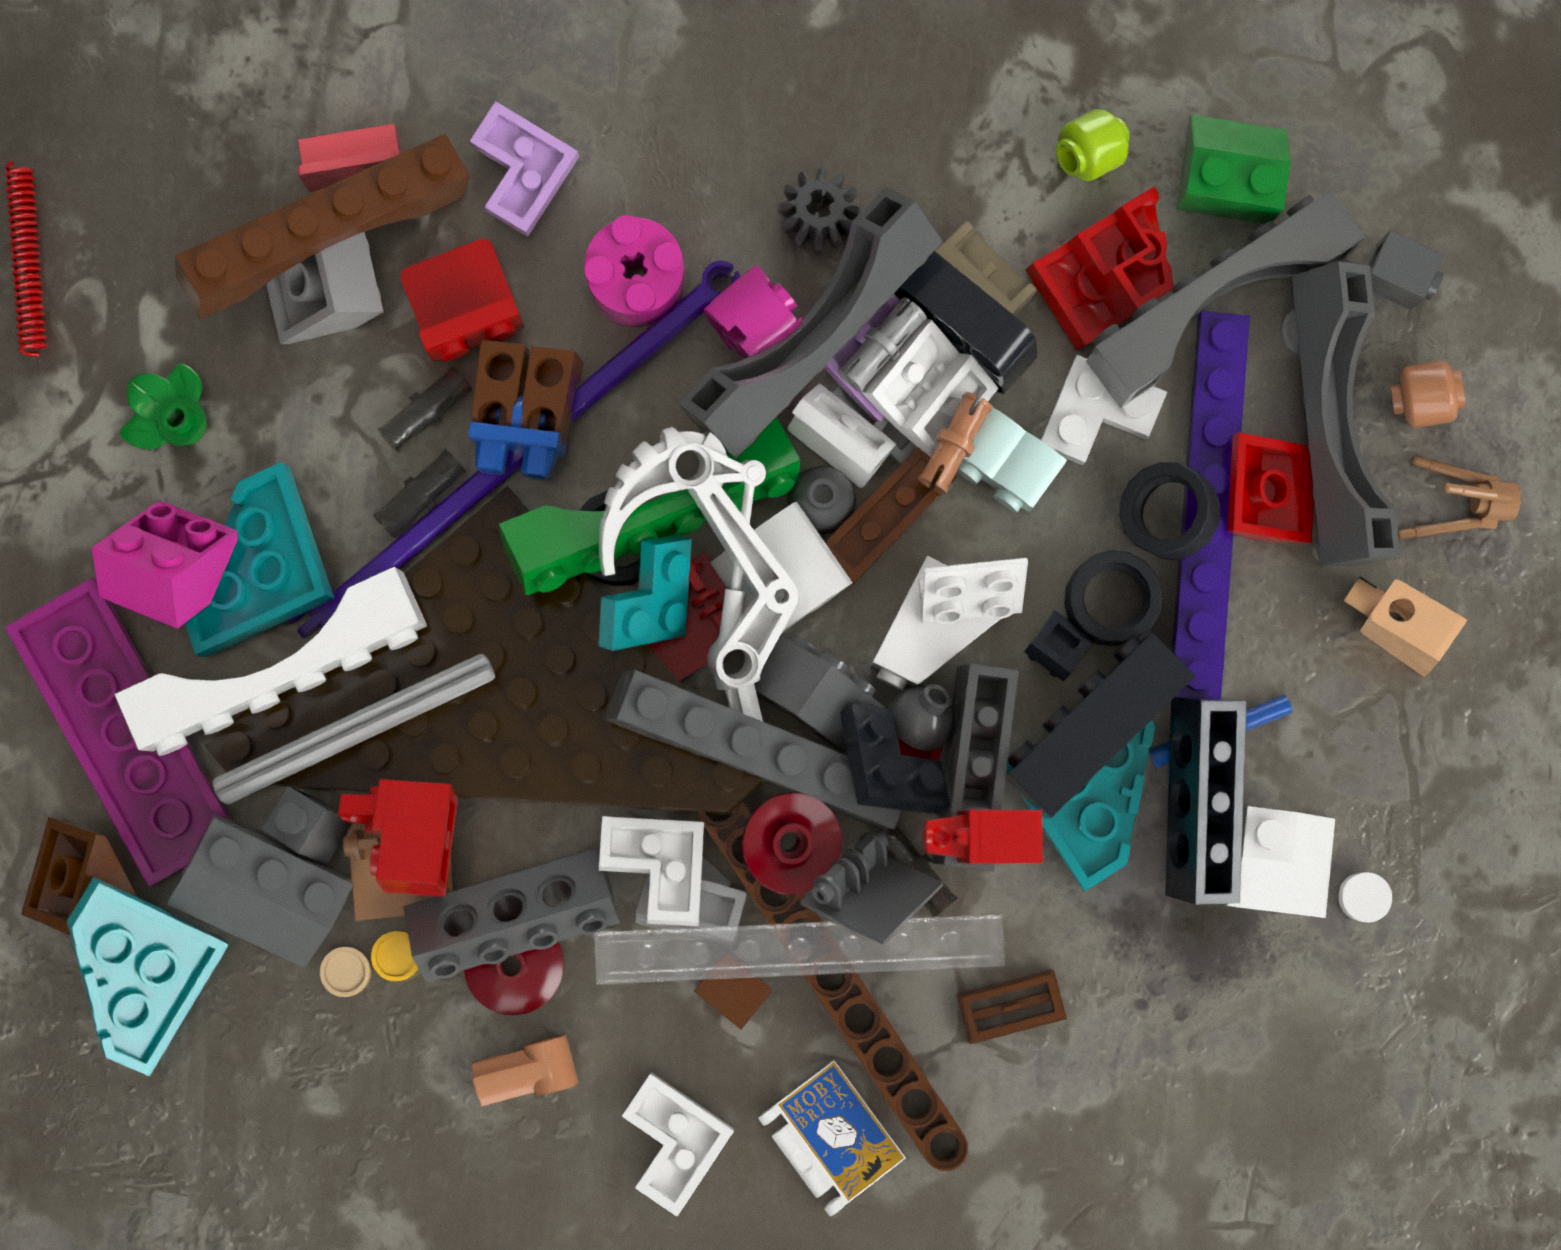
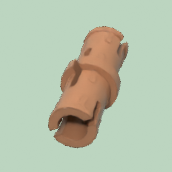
M970 392L963 394L962 400L947 429H940L936 437V441L939 444L922 474L918 477V481L929 488L937 472L942 471L933 489L935 492L941 494L948 492V487L958 471L964 457L969 458L974 451L975 446L972 442L988 413L993 408L987 400L982 398L974 414L969 415L976 402L975 400L978 396Z

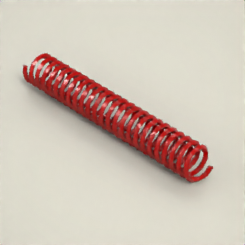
M11 161L5 165L4 169L7 171L5 173L7 178L5 184L8 186L6 192L9 194L6 199L10 201L7 204V207L10 209L8 215L11 216L8 219V222L11 224L9 230L12 231L9 237L13 239L10 241V245L13 246L10 252L14 254L11 257V260L14 261L11 267L15 269L12 272V275L15 277L13 283L16 284L13 290L17 292L14 295V298L17 300L14 305L18 307L15 310V313L18 315L16 321L19 323L16 326L19 330L17 336L20 338L17 341L20 345L18 351L26 356L40 357L39 352L23 350L26 348L43 349L48 346L45 342L23 343V341H44L47 339V336L41 334L47 329L40 327L46 321L38 319L46 315L41 312L45 306L36 304L44 301V298L39 296L44 291L38 289L43 283L37 281L43 277L38 274L42 268L35 266L42 262L37 258L41 253L35 251L40 248V245L36 243L40 238L35 236L39 233V230L34 228L39 224L35 221L38 215L33 213L38 209L34 206L37 200L32 198L37 194L33 191L36 185L31 183L35 180L32 176L35 171L30 167L10 169L9 167L14 165V162ZM23 287V288H31V289L20 290V289H18V288ZM26 310V311H31V312L22 313V312H20V311ZM26 325V326H39V327L23 328V327H21V326ZM24 333H29V334H33V335H27V336H25V335H22V334H24Z

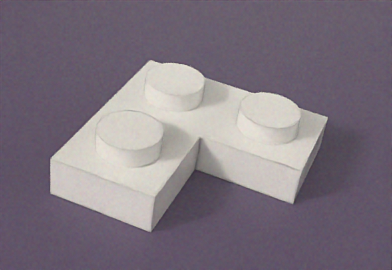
M1076 355L1041 441L1053 448L1064 458L1084 465L1102 422L1146 440L1150 436L1167 392L1153 386L1120 408L1087 364V359Z
M602 816L599 871L650 873L647 924L698 926L704 822Z
M651 1072L622 1115L623 1118L663 1144L635 1188L678 1217L733 1134L734 1128Z

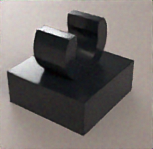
M1054 610L1027 646L1024 653L1028 655L1030 660L1038 662L1050 671V675L1058 677L1064 682L1076 668L1094 639Z

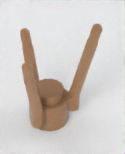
M1414 456L1411 459V463L1415 466L1474 483V486L1446 483L1443 486V490L1446 493L1470 497L1471 512L1478 513L1479 515L1475 518L1398 530L1399 539L1476 528L1496 529L1499 520L1513 521L1517 517L1521 504L1520 487L1516 482L1500 481L1499 476L1483 475L1435 460Z

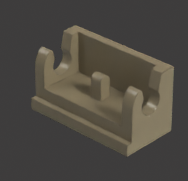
M968 221L965 222L935 251L1015 316L1037 294V289L1031 283H1026L975 233L974 227Z

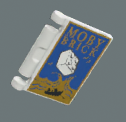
M834 1059L758 1117L762 1125L765 1126L776 1119L778 1115H783L788 1123L773 1133L771 1137L816 1198L827 1192L833 1185L840 1195L832 1199L824 1207V1210L830 1217L906 1159Z

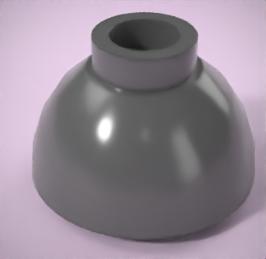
M816 466L803 471L799 475V480L788 492V506L797 502L819 534H829L835 532L854 513L856 495L850 480L842 472L828 466Z
M929 684L927 686L906 688L899 692L887 706V709H892L898 738L913 748L924 751L937 750L945 745L951 735L954 724L951 697L948 691L940 685Z

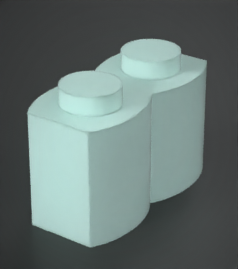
M993 407L972 442L975 446L974 451L969 458L964 457L957 473L973 484L977 485L980 480H983L997 490L993 497L1012 512L1017 513L1022 508L1030 513L1067 460L1053 448L1026 432L1012 419Z

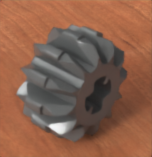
M823 167L817 169L816 180L813 181L807 173L801 171L798 173L797 179L799 187L786 184L783 194L788 200L778 204V213L788 217L782 223V230L785 234L798 231L795 245L799 248L804 246L810 238L814 240L813 249L816 253L822 252L823 240L828 239L834 249H838L842 245L840 233L849 236L851 220H854L861 213V207L851 203L857 198V189L855 187L841 189L844 183V175L842 173L836 174L830 182L826 180V170ZM821 203V209H823L824 205L829 206L828 216L818 218L819 212H816L814 216L811 215L812 204Z

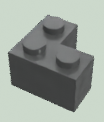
M794 633L790 640L780 635L760 673L761 680L754 683L757 695L795 718L828 744L848 755L840 712L851 703L885 708L872 697L876 692V688L853 673L849 678L844 675L849 667L831 653L824 650L820 657L816 656L815 654L818 652V649L799 635Z

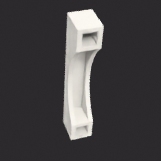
M393 567L349 587L337 610L321 631L297 653L271 668L244 677L217 681L185 679L160 673L116 693L115 696L138 750H157L158 755L161 756L186 746L188 743L185 737L201 729L207 735L232 725L234 721L231 716L247 708L250 709L251 713H257L280 702L278 694L296 687L298 692H303L326 681L324 673L342 666L344 671L358 668L372 660L370 652L388 645L390 650L404 647L418 639L416 631L427 627V624L404 572Z

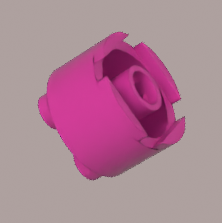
M623 215L602 228L589 244L584 262L587 284L597 308L611 321L626 327L647 325L657 321L682 299L685 289L683 255L674 236L657 222L631 215ZM638 266L643 267L644 277L635 274L631 280L628 279L626 270L629 268L635 270Z
M757 265L747 270L703 309L705 317L729 349L733 348L742 359L758 354L784 340L801 326L800 322L803 320L802 317L796 319L791 312L797 305L789 293L778 283L773 286L766 274Z

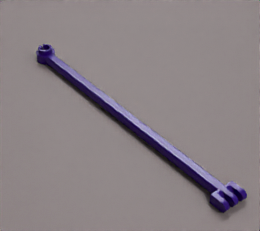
M719 260L708 265L702 274V283L580 384L575 391L571 424L705 312L703 309L721 293L713 288L714 280L719 277L728 279L734 270L733 264L728 261ZM739 271L734 272V276L730 277L731 284L740 277ZM508 452L505 474L482 473L478 470L333 592L334 599L289 619L288 622L294 624L308 613L311 618L297 630L303 639L311 636L319 628L322 629L337 610L349 587L393 567L399 569L522 466L524 453Z

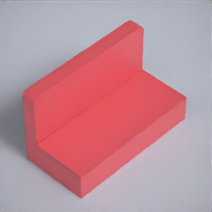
M395 124L299 139L302 165L297 166L298 175L309 192L318 191L401 153L397 128Z

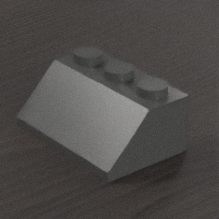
M213 812L166 904L305 968L330 932L354 883L350 876L312 858L298 854L281 843Z

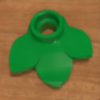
M181 362L169 373L167 380L151 373L138 374L132 377L128 382L126 396L129 406L135 414L119 430L123 440L141 450L149 451L155 450L167 442L175 446L192 445L198 442L204 436L207 429L206 415L204 409L199 404L203 388L199 375L191 367ZM184 415L183 422L176 426L179 418Z

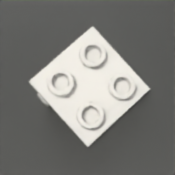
M1021 558L925 568L924 579H918L920 599H923L922 623L937 622L949 625L967 618L987 617L989 619H1003L1015 613H1022L1028 559Z

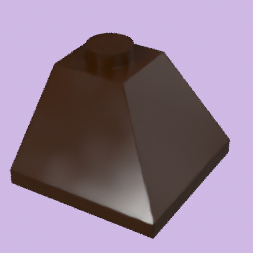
M48 817L21 915L70 935L67 920L94 877L133 896H136V893L106 836L59 819Z

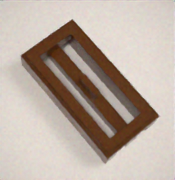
M1053 969L956 994L970 1045L1067 1019ZM1044 983L1048 987L1046 992L973 1011L971 1009V1002ZM1052 1002L1053 1011L981 1030L976 1028L975 1021Z

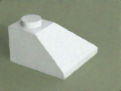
M1243 806L1240 903L1225 904V906L1326 918L1335 819L1299 812Z

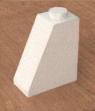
M929 556L924 560L871 664L872 667L880 670L876 676L877 679L903 691L906 684L911 687L918 686L1001 620L976 617L962 619L957 623L949 625L937 622L922 623L923 599H920L918 579H924L925 568L947 566Z

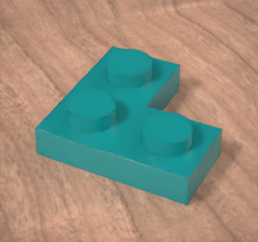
M674 535L641 541L639 590L601 597L600 647L614 651L686 636L692 539Z

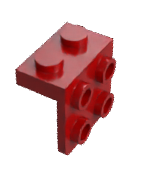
M487 239L476 240L406 267L400 274V279L421 330L418 331L426 352L433 362L457 359L470 351L469 348L480 345L481 340L501 342L512 337L516 330L525 327L493 245Z

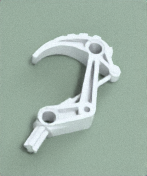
M669 427L661 431L660 443L651 447L644 441L632 452L634 461L629 467L624 464L620 466L615 475L618 482L615 487H609L604 501L606 508L599 526L601 571L604 576L615 574L614 547L623 523L637 507L657 495L688 489L734 563L731 589H725L720 633L707 655L708 666L714 675L717 690H725L729 708L763 721L754 683L761 680L760 673L799 601L797 586L750 526L754 488L764 481L766 470L764 465L756 460H745L739 463L728 458L721 442L710 432H704V434L691 431L678 432L674 427ZM691 450L698 457L699 468L693 477L683 479L676 471V460L682 452ZM740 481L745 484L741 513L721 488L723 483ZM742 577L750 591L745 600V591L741 590ZM741 649L745 656L742 669L735 674H725L723 670L724 657L732 650Z

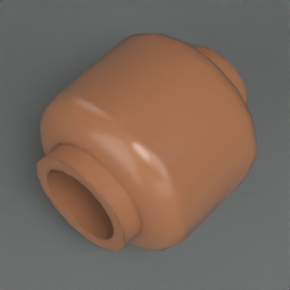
M1440 360L1406 366L1400 372V384L1390 386L1394 415L1404 413L1406 422L1413 428L1451 423L1457 418L1458 409L1466 408L1461 370L1453 371L1451 365L1446 361Z

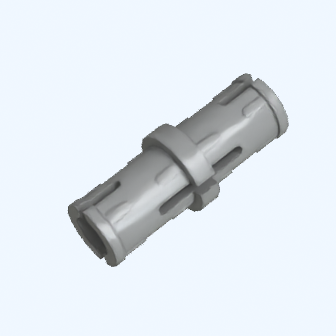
M902 297L892 312L877 328L871 327L864 335L866 340L837 371L839 376L851 388L855 385V390L862 392L888 360L893 362L900 355L898 349L912 332L926 320L925 313L913 301L910 303L908 298Z

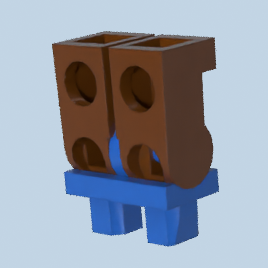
M481 340L472 422H470L468 437L476 444L475 467L480 472L497 475L505 474L508 452L515 451L524 453L521 474L524 477L545 481L551 480L557 457H566L568 444L566 441L571 425L577 382H580L584 363L576 351L531 346L529 351L526 345Z

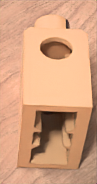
M1360 576L1344 599V602L1368 616L1360 630L1363 635L1423 677H1426L1441 660L1468 621L1398 579H1395L1389 589L1384 592ZM1389 613L1398 614L1403 622L1394 620Z

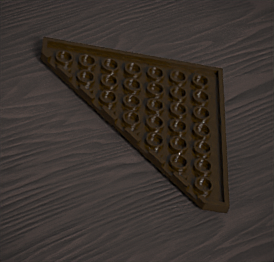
M508 486L404 574L427 624V627L416 631L418 636L416 641L395 650H390L389 646L386 645L370 652L372 660L358 668L344 671L343 667L340 666L324 673L326 681L312 689L298 692L296 687L280 693L278 694L280 702L266 710L251 713L248 708L234 720L232 725L224 728L205 745L227 773L478 654H484L489 659L494 670L495 678L492 681L269 786L370 793L371 787L379 786V779L451 784L457 797L464 799L483 798L498 801L565 803L567 805L618 806L650 810H686L729 814L766 782L762 778L729 765L651 739L603 720L621 672L637 670L686 691L688 690L647 644L614 651L599 646L601 597L604 595L584 572L566 579L563 585L553 591H537L526 596L503 549L499 524L530 511Z

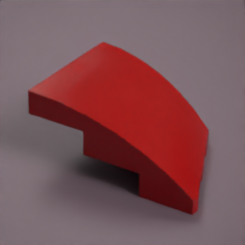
M1155 186L1125 203L1109 216L1080 232L1069 242L1035 261L1025 269L1077 351L1090 344L1108 327L1114 324L1119 325L1132 317V314L1149 300L1155 297L1158 300L1170 292L1174 286L1171 265L1166 259L1168 248L1165 232H1160L1155 206L1159 201V194Z

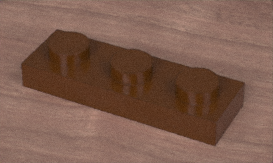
M917 448L825 541L830 551L853 582V585L942 495L933 491L942 471L937 472L929 488L918 481L919 475L922 474L930 459V456L920 448ZM954 476L950 485L957 479V476Z

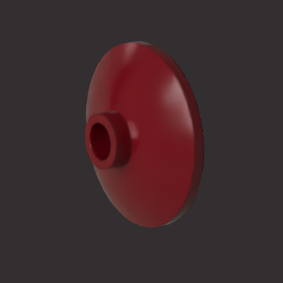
M801 793L779 794L763 802L748 819L742 838L743 857L750 873L766 888L781 894H802L811 891L814 888V880L819 875L826 874L832 868L833 862L841 857L842 832L836 816L823 802ZM787 832H793L796 836L795 845L788 850L782 849L780 844L781 837Z
M518 916L510 918L507 922L516 919ZM559 942L546 949H532L512 955L518 958L521 963V969L517 975H508L504 971V961L496 964H482L464 970L465 979L471 993L483 1006L499 1014L522 1015L540 1008L555 994L562 980L564 958Z

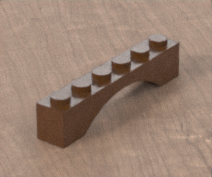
M446 133L175 255L176 278L201 320L246 299L284 271L336 243L382 225L423 217L462 199L470 175Z

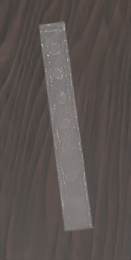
M1002 915L909 919L884 945L837 922L594 932L596 984L1005 966Z

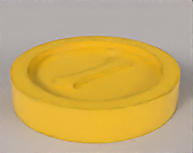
M388 932L375 942L371 952V962L374 970L382 978L389 981H403L418 971L419 968L412 958L407 932Z

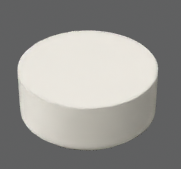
M1358 872L1350 875L1343 881L1339 889L1338 900L1341 909L1349 918L1369 923L1380 920L1388 913L1392 904V892L1388 883L1381 876L1369 872Z

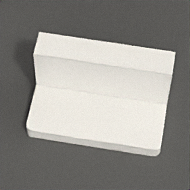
M820 383L800 400L792 412L795 417L788 425V431L834 468L842 472L860 488H863L870 481L896 446L895 442Z

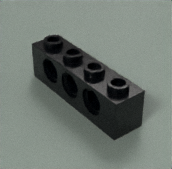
M1174 697L1171 700L1165 896L1195 905L1240 903L1246 701L1222 697Z

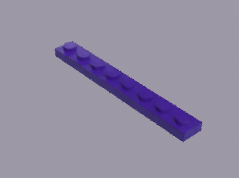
M1201 311L1197 320L1186 466L1204 476L1215 489L1220 503L1219 525L1211 541L1198 553L1179 560L1172 653L1195 677L1175 697H1221L1234 535L1227 532L1233 434L1241 433L1249 315ZM1187 486L1184 487L1181 536L1191 527L1197 516L1198 504L1195 495Z

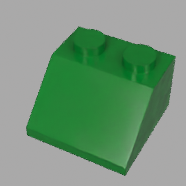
M1191 114L1176 210L1261 224L1271 220L1274 222L1284 210L1291 165L1287 130Z

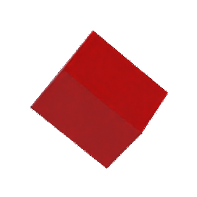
M1234 433L1232 440L1227 532L1249 540L1311 544L1314 499L1312 495L1313 479L1308 445L1244 433Z

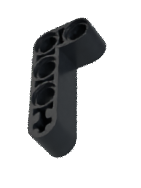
M933 251L926 262L918 267L894 292L900 299L906 297L910 303L913 301L925 313L926 319L932 320L949 340L966 354L972 355L998 386L996 392L1000 394H1005L1037 359L1036 338L1030 329L936 251Z

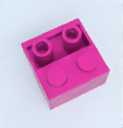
M158 501L92 547L98 595L105 600L178 629L211 603L237 543V530L182 510L171 504Z

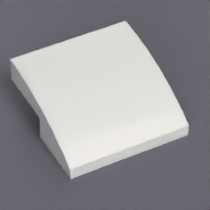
M926 319L898 349L900 355L893 362L887 361L865 386L862 394L903 435L931 457L939 444L936 441V437L940 429H947L962 400L963 394L970 392L978 395L969 415H973L981 399L984 398L989 401L998 390V386L972 355L959 353L932 320Z
M797 502L792 503L754 529L799 591L797 606L782 633L853 583ZM724 551L710 563L726 587L731 589L734 563L728 553ZM742 577L741 590L745 591V600L750 591Z

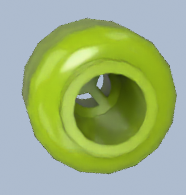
M1094 109L1061 128L1056 145L1057 160L1061 168L1068 175L1083 181H1093L1125 163L1129 153V130L1120 118L1115 117L1107 110Z

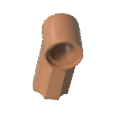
M567 1034L535 1041L524 1045L522 1050L485 1058L471 1064L472 1079L481 1107L534 1093L535 1096L545 1095L579 1084Z

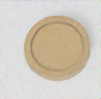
M344 946L332 950L325 956L320 966V979L323 986L331 994L338 997H350L360 993L368 985L371 978V964L368 957L355 947Z

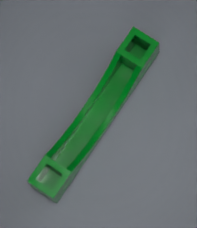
M777 417L770 422L757 436L755 441L736 459L726 453L728 458L739 463L745 460H756L764 465L766 476L761 484L755 486L753 502L767 496L770 498L780 497L789 492L799 480L800 458ZM740 481L723 483L721 488L741 512L745 484ZM688 489L669 492L656 500L643 503L628 516L619 531L614 547V560L629 553L641 554V541L668 537L675 534L687 535L695 532L704 522H707ZM544 505L499 524L503 549L526 596L537 591H553L563 585L566 579L583 572L595 573L601 571L599 526L605 511H575Z

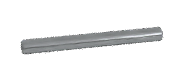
M478 654L216 777L213 780L214 791L221 802L225 804L235 802L492 681L495 678L493 667L484 654Z

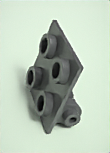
M876 830L865 832L860 837L859 843L855 845V849H847L841 857L833 862L832 868L826 874L819 875L814 880V888L801 901V905L884 945L943 887V882L887 857L886 847L889 844L888 839L882 832Z

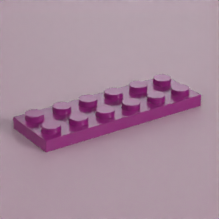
M92 577L7 625L5 629L147 885L155 887L184 870L213 812L230 820L232 818L223 802L218 799L212 782L188 740L186 746L161 756L158 755L157 750H138L115 694L151 678L152 675L111 602L99 597L97 581Z

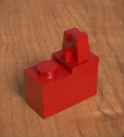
M379 779V786L371 787L369 795L341 794L338 813L341 819L348 823L365 824L364 832L377 835L381 841L380 845H374L372 848L370 874L371 876H376L375 880L384 892L445 897L458 797L451 784Z
M958 810L957 816L923 821V852L956 857L958 863L968 864L1043 863L1042 810Z

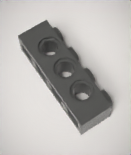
M974 663L957 667L952 701L954 724L951 735L947 740L943 771L950 807L940 813L937 819L957 816L958 810H1002L1019 670ZM937 854L932 856V864L994 871L995 864L958 863L956 857Z
M598 848L445 894V897L435 896L403 906L412 958L425 981L450 978L462 970L482 964L500 963L509 956L532 949H546L559 941L582 934H596L608 926L620 923L607 871H599L600 853ZM568 901V902H566V903H565L564 905H562V906L555 907L556 905H558V904L561 903V902ZM518 916L516 919L507 922L510 918ZM470 930L465 935L459 936L461 933Z

